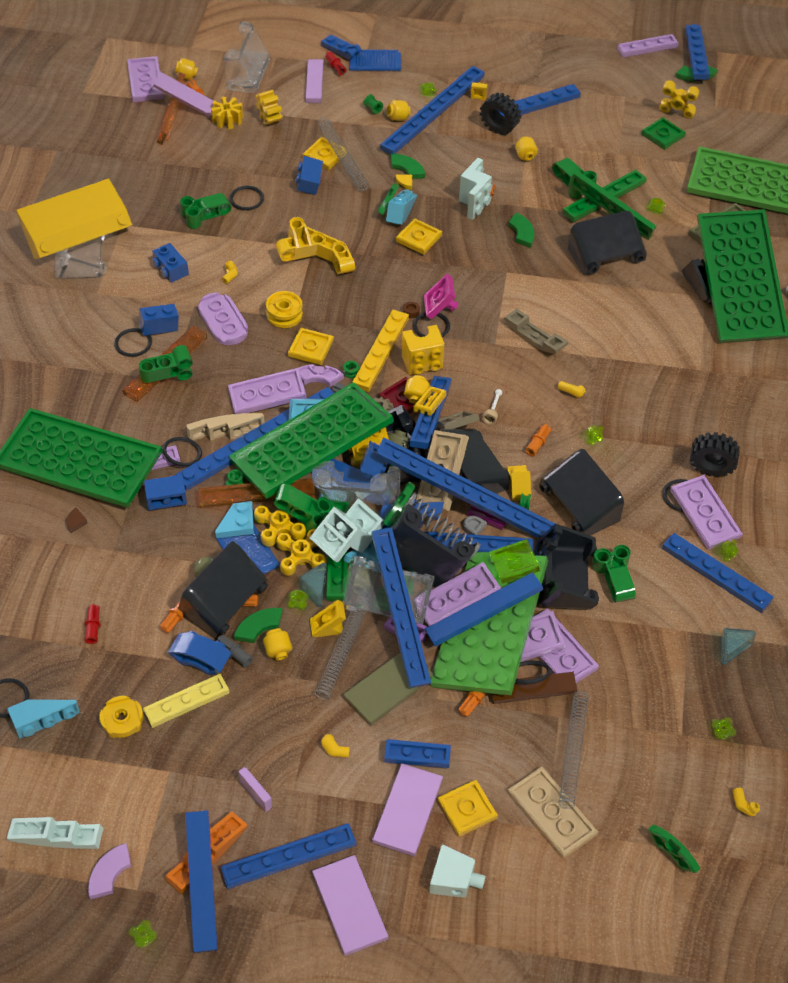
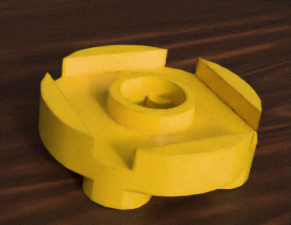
M117 696L106 703L103 711L101 709L100 722L102 728L111 738L127 737L141 730L144 716L138 701L135 702L128 696ZM120 713H123L124 716H127L123 720L116 719L119 717Z

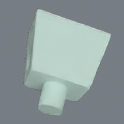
M442 845L430 883V893L464 898L467 896L469 886L483 889L486 876L474 873L475 860Z

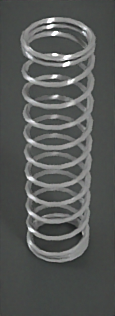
M413 493L409 497L408 501L402 508L403 510L408 504L414 507L419 501H421L417 507V510L419 512L425 506H427L424 513L422 514V520L430 512L433 511L429 520L425 524V528L438 516L439 518L435 523L434 527L432 528L431 533L442 522L445 521L437 537H439L448 527L452 525L450 531L443 540V542H446V540L454 532L458 530L455 538L450 544V547H452L453 544L463 535L464 538L462 541H464L466 538V533H462L457 538L460 532V528H456L451 533L454 527V523H450L444 529V527L447 524L448 518H444L438 524L442 515L441 513H438L434 518H432L435 513V508H432L429 512L426 513L429 507V503L425 504L423 507L420 508L423 502V498L419 499L417 502L413 504L417 496V494ZM471 537V538H468L465 542H468V541L471 539V541H470V543H469V544H471L472 541H473V538H472V537ZM476 542L472 545L476 549L470 557V559L475 555V553L480 548L481 544H479V542Z

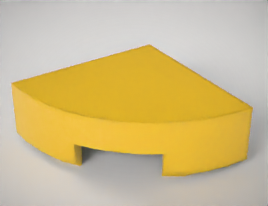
M396 175L397 184L404 186V189L412 190V175Z

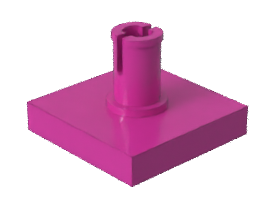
M448 273L424 294L426 316L431 320L445 307L451 312L458 307V302L453 300L456 298L453 279Z

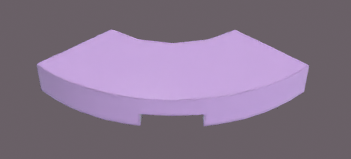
M312 364L299 367L304 385L311 382H320L331 387L344 379L342 372L325 365V367Z
M126 843L110 850L96 864L89 881L90 900L113 894V885L117 876L122 871L131 867Z

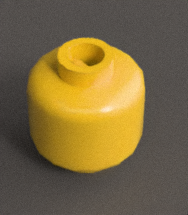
M185 58L177 61L175 73H177L178 78L192 80L193 76L196 77L198 67H195L194 61Z
M392 100L387 105L386 113L393 121H405L410 115L411 109L406 101Z
M521 137L515 144L516 152L521 160H532L538 153L536 143L531 137Z
M414 375L407 380L404 395L409 399V402L416 404L430 384L425 377Z
M281 628L268 631L263 639L267 656L269 658H276V661L286 659L288 657L287 654L293 649L289 634L286 631H282Z

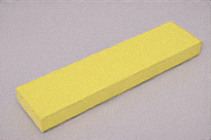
M218 674L143 708V711L151 727L154 728L229 694V688L221 674Z

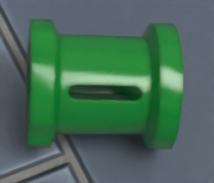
M369 94L364 98L363 105L367 108L369 107L373 114H378L382 111L383 103L377 101L374 95Z

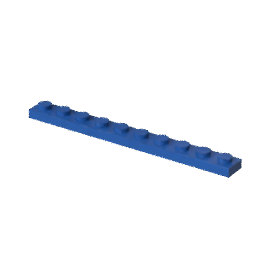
M474 66L470 67L380 144V149L390 155L398 152L470 90L472 82L478 83L484 78L485 71Z
M326 387L307 399H325L334 394V392L329 387ZM289 409L175 475H183L186 491L232 465L233 463L229 455L289 420Z
M384 437L376 451L375 457L537 538L543 536L555 524Z

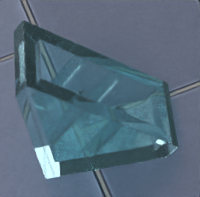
M321 563L300 577V588L317 607L322 606L327 577V563Z
M724 628L721 636V664L725 666L751 646L756 632L753 630Z

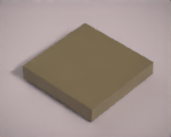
M464 410L439 418L436 428L441 430L461 427L480 421L479 415Z

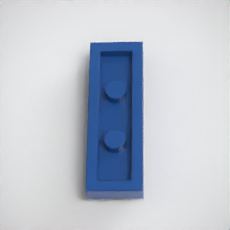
M387 739L384 762L449 768L451 745Z

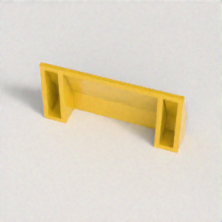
M109 178L16 210L34 259L45 257L132 225L127 209Z

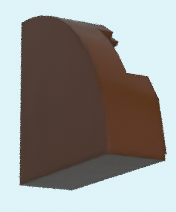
M74 508L69 513L67 525L70 533L87 524V519L77 508Z

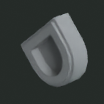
M469 516L464 521V530L467 534L479 535L487 526V522L477 516Z

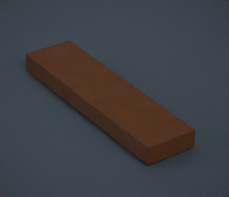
M574 671L550 674L547 679L534 684L515 683L512 695L492 693L493 703L498 704L574 694L577 692ZM533 676V677L518 678V679L528 680V679L539 678V677H541V676Z

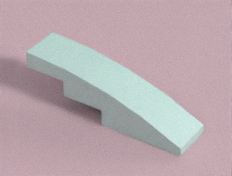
M52 817L12 818L7 840L57 848L99 849L104 828L100 824L80 825L77 821H55Z

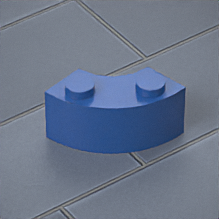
M194 631L179 633L168 651L181 665L196 667L207 675L221 673L231 655V652L226 649L224 643L213 641L198 635Z

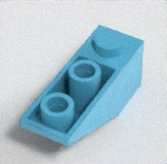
M403 190L390 200L386 221L402 225L412 209L417 194H413L410 190Z
M26 700L7 708L19 739L32 736L39 730L50 728L56 723L65 719H71L80 713L76 700Z

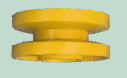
M279 291L272 294L266 301L267 320L270 324L279 328H291L297 325L303 316L301 298L289 291Z

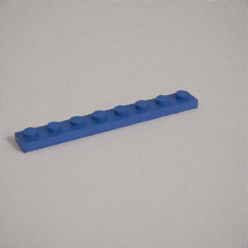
M392 528L374 530L371 536L409 689L430 685L431 680Z

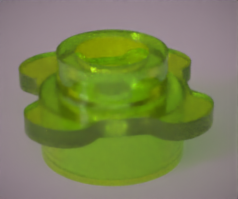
M432 82L420 85L424 96L429 97L437 92V88L434 87Z
M653 198L650 200V205L647 206V209L655 213H662L663 207L666 204L661 198Z
M592 425L587 429L588 444L603 440L604 427L602 425Z
M733 539L732 542L725 541L723 543L720 553L725 556V561L728 562L731 557L734 558L737 555V540Z
M302 590L290 592V601L287 603L288 607L305 610L309 594Z
M725 717L724 720L715 719L712 721V727H714V733L717 738L727 739L730 736H735L736 729L733 728L730 718Z
M143 920L139 926L132 927L129 931L130 936L134 937L135 944L139 948L150 944L157 937L156 931L151 929V923L148 920Z

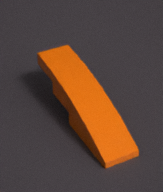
M233 811L210 829L212 865L248 827ZM188 852L183 856L182 862L166 874L165 880L180 894L190 887Z

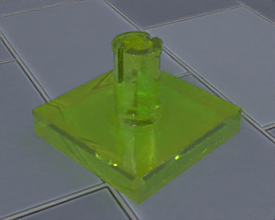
M527 539L490 551L491 559L502 584L524 577L532 572L540 571L538 562Z

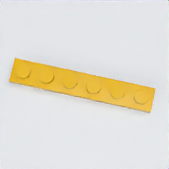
M392 310L353 380L362 390L369 392L408 322L409 314Z

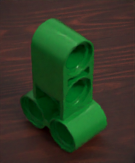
M564 158L552 165L554 174L569 187L568 194L571 198L578 199L583 196L582 193L569 185L576 170L593 182H597V174L594 171L582 170L570 158Z
M223 193L195 200L191 196H184L180 199L181 215L186 218V224L191 229L199 228L201 221L226 215L232 209L230 202Z
M179 345L172 350V353L141 360L139 363L140 380L150 383L176 376L179 380L191 378L193 375L191 369L193 361L186 345Z
M288 484L280 485L274 501V505L278 509L302 521L306 527V533L311 529H317L325 519V515L333 509V504L328 497L323 496L316 500Z
M617 545L614 547L613 552L606 548H599L595 551L592 561L593 570L597 573H604L614 602L636 598L635 587L627 567L631 550L626 545Z

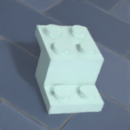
M477 158L460 176L459 201L468 205L467 218L471 220L480 215L482 209L491 202L492 176L483 173V160Z
M358 498L347 513L333 507L311 535L310 539L334 561L339 562L350 547L363 553L372 541V531L380 530L385 524L384 520Z

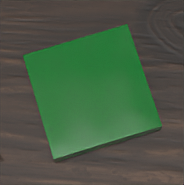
M662 117L644 128L641 135L665 150L684 138L686 132Z

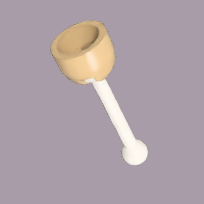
M500 389L495 391L496 396L492 408L487 409L482 416L483 422L488 425H493L497 421L498 413L495 411L499 396L502 395V390Z

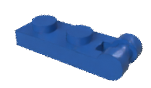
M329 35L321 41L322 47L347 59H351L354 57V54L361 52V47L358 44L353 45L334 35Z

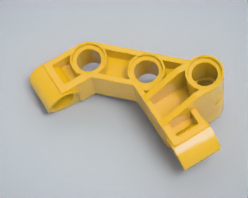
M294 217L290 220L288 238L280 239L275 245L281 260L285 262L317 255L331 261L338 275L355 271L354 259L344 242L307 227L304 220L299 217Z

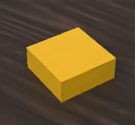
M472 82L471 99L486 100L488 84Z

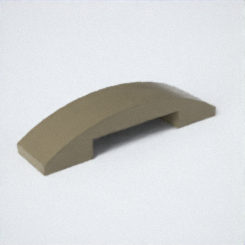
M518 309L504 317L507 324L522 339L542 351L557 353L568 345V341L556 333L550 336L530 323L529 316Z

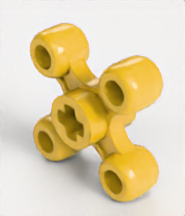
M666 81L662 87V92L665 95H670L671 98L662 99L659 105L660 110L664 113L669 112L671 108L683 110L685 118L690 119L694 117L696 107L688 103V100H697L699 89L695 86L689 87L687 91L676 89V84L673 81Z
M258 506L255 509L254 518L256 522L260 524L268 523L270 525L269 529H265L261 533V542L264 546L272 547L275 545L276 537L281 533H289L294 540L305 538L306 527L302 523H292L290 518H293V516L282 510L271 513L265 506Z
M316 529L308 531L306 540L299 539L293 541L288 533H281L277 536V547L282 551L288 550L291 553L289 558H284L280 563V569L284 575H293L297 565H305L307 563L312 566L314 571L321 572L325 570L327 566L326 557L323 554H314L312 552V548L318 546L310 539Z

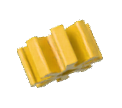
M269 90L255 96L258 102L256 103V108L260 110L259 117L264 120L265 125L280 121L283 118L280 113L282 107L278 105L279 98L277 95L274 96V90Z
M221 97V103L216 102V100L212 103V122H217L218 128L222 129L225 123H228V129H233V123L242 124V103L237 104L236 98L233 97L228 103L226 97Z

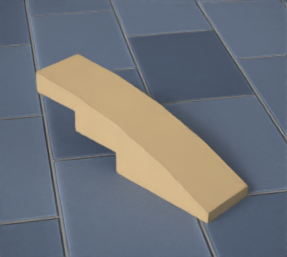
M241 413L200 420L187 424L186 428L188 438L193 441L208 436L210 441L226 435L232 440L243 436L265 422L263 413Z

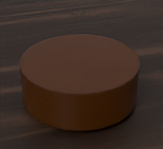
M407 302L403 305L402 312L409 314L411 319L416 318L420 314V306L415 302Z

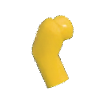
M231 260L225 263L227 273L221 278L224 284H228L238 274L237 266Z
M560 381L558 384L559 390L567 392L576 398L583 397V394L586 392L585 388L581 385L575 386Z
M326 734L322 738V747L329 756L349 758L350 747L338 746L331 734Z
M743 788L733 789L736 808L747 816H756L760 811L759 804L746 801Z

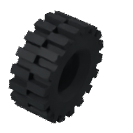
M498 92L492 94L480 107L481 121H485V127L488 126V130H494L496 134L499 132L500 135H507L520 122L522 115L519 114L521 109H518L519 105L514 103V99H509V95L504 96V93L499 94Z
M708 432L705 436L701 434L692 443L690 454L691 466H695L694 469L696 471L700 470V474L703 475L707 473L711 477L712 475L720 477L721 474L727 476L728 473L732 474L737 469L740 447L737 446L736 440L733 441L731 436L727 438L726 434L718 435V432H714L713 435Z

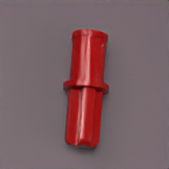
M327 51L325 58L330 63V67L335 69L340 76L343 73L345 74L347 69L343 66L341 60L332 51Z
M91 604L88 607L87 620L84 622L86 627L84 641L88 644H96L98 642V628L101 626L99 621L100 607L95 604Z

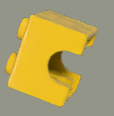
M437 325L428 326L429 333L425 337L415 336L412 330L402 332V358L409 375L421 374L432 370L437 371L443 368L444 341Z

